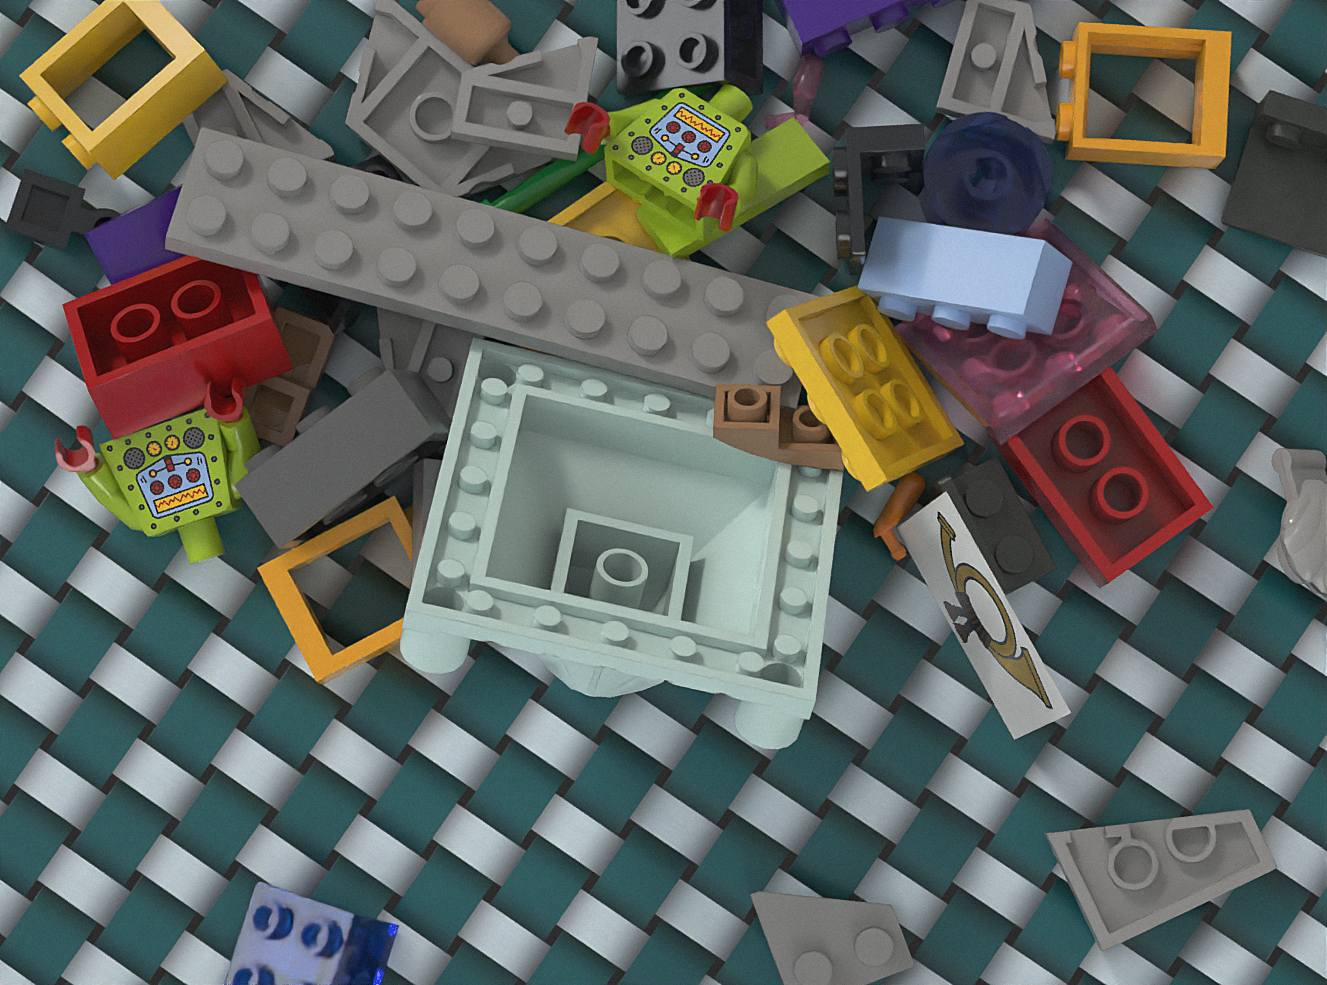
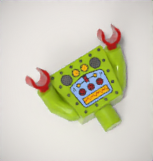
M730 84L723 85L708 103L688 90L678 88L670 91L661 100L653 99L620 111L606 112L600 106L589 102H580L574 106L564 132L567 135L576 133L585 136L581 146L586 152L591 154L598 150L599 145H606L604 147L607 182L638 202L647 205L702 242H705L710 236L718 220H720L719 229L729 232L733 219L749 211L755 204L758 163L751 154V132L742 124V121L752 111L753 106L748 96L739 88Z
M240 377L233 378L232 398L219 396L214 389V382L209 381L204 399L205 409L131 433L116 440L99 444L102 454L95 453L94 436L87 426L81 425L76 427L77 438L84 446L80 450L72 451L66 449L59 438L55 439V455L58 464L64 470L76 472L95 499L130 529L144 531L148 537L161 536L178 530L190 565L226 553L214 518L243 508L242 497L234 487V484L249 474L244 465L261 451V447L249 411L243 407L246 383Z

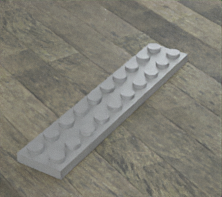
M204 127L200 129L165 240V249L714 399L716 384L781 386L780 408L794 411L797 408L802 383L794 369L788 367L778 356L774 347V336L765 322L784 309L820 298L816 295L677 257L672 259L667 254Z

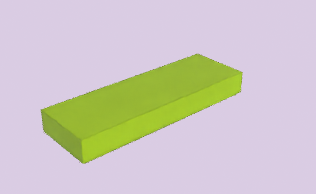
M794 117L751 141V154L758 163L756 201L753 208L733 219L730 231L829 173L830 161ZM643 204L637 208L638 222L662 253L669 255L672 259L676 257L684 259L728 233L719 229L720 220H718L710 236L705 242H702L647 205Z

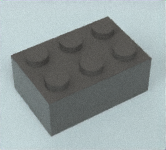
M379 367L369 370L348 386L347 390L352 397L333 411L326 405L312 412L295 427L300 436L281 450L277 444L265 448L244 465L249 474L234 484V487L278 549L295 548L343 523L413 471L414 465L421 459L432 457L446 446L452 420L420 374L397 369H388L383 373Z

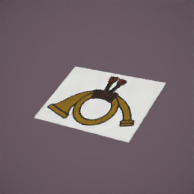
M944 492L898 526L896 530L1015 740L1070 714L1071 711L948 493Z

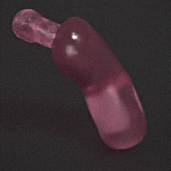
M808 55L801 60L792 86L794 112L767 115V117H764L766 129L772 130L792 117L802 127L805 126L809 120L816 92L825 69V64L820 58Z

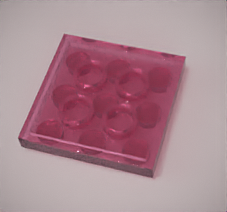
M1047 218L1020 237L1045 240L1073 262L1051 335L1026 331L1024 339H1013L991 332L987 329L986 324L970 322L968 330H958L936 323L931 319V315L916 313L913 321H903L894 327L907 349L1001 445L1158 332L1152 315Z

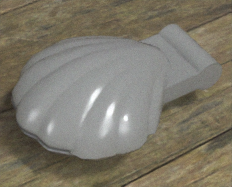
M1280 448L1274 452L1271 460L1273 469L1279 474L1287 502L1281 519L1280 541L1277 547L1278 559L1283 571L1293 582L1305 584L1311 592L1327 598L1326 457L1319 450Z

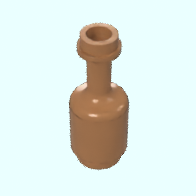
M419 0L415 6V9L425 18L422 24L474 68L485 62L503 65L520 55L508 42V34L512 29L511 21L490 0Z

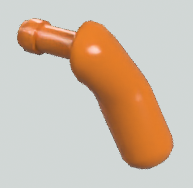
M915 472L902 476L874 523V538L881 535L891 552L890 555L896 561L904 558L907 554L905 547L901 546L891 528L913 509L926 486L923 477Z

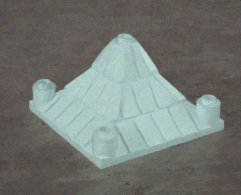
M473 337L405 610L400 638V651L404 659L414 668L426 673L443 674L456 670L464 663L471 639L483 642L494 641L500 646L536 653L547 669L570 689L592 697L611 698L642 691L660 684L664 680L674 685L709 693H725L731 698L739 699L734 714L736 729L744 739L764 749L788 747L797 740L804 719H810L816 702L843 470L812 468L773 461L744 452L713 438L714 398L586 363Z

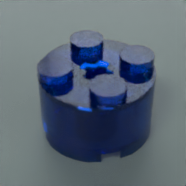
M996 112L968 114L947 125L930 146L919 174L918 199L926 221L929 224L1022 237L1032 227L1043 209L1052 183L1050 158L1038 135L1027 126L1025 128L1021 124L1007 118L1008 116ZM977 171H982L983 177L986 180H997L991 194H985L981 187L973 188L971 185Z

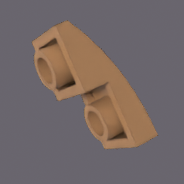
M716 384L713 438L744 452L773 461L812 468L844 470V463L841 457L842 449L828 426L816 418L809 405L797 406L796 411L780 408L781 386Z

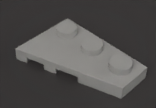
M1250 809L1044 833L1101 951L1114 947L1278 868Z

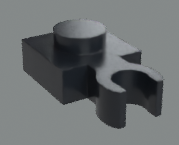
M24 169L4 232L62 252L66 251L70 236L73 235L82 238L87 246L91 248L84 233L94 229L95 225L99 222L109 221L120 215V213L108 208H99L97 210L82 208L81 204L86 189Z

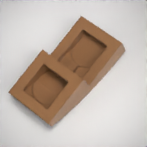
M280 305L276 309L275 316L294 369L247 387L243 407L249 411L258 438L285 447L296 439L299 433L295 427L307 415L339 332L333 335L329 326L323 320L285 305Z

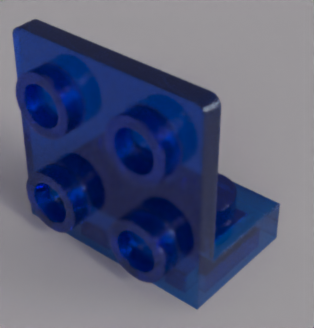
M258 882L252 894L224 985H381L399 925L380 918L342 910L274 885Z

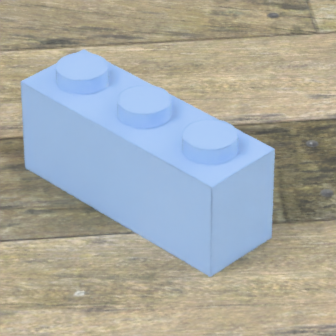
M879 216L858 289L879 302L877 310L880 313L895 319L913 321L916 313L931 315V319L936 323L953 329L968 330L970 322L986 324L988 330L998 335L1013 339H1024L1026 331L1047 335L1052 334L1073 262L1045 240Z

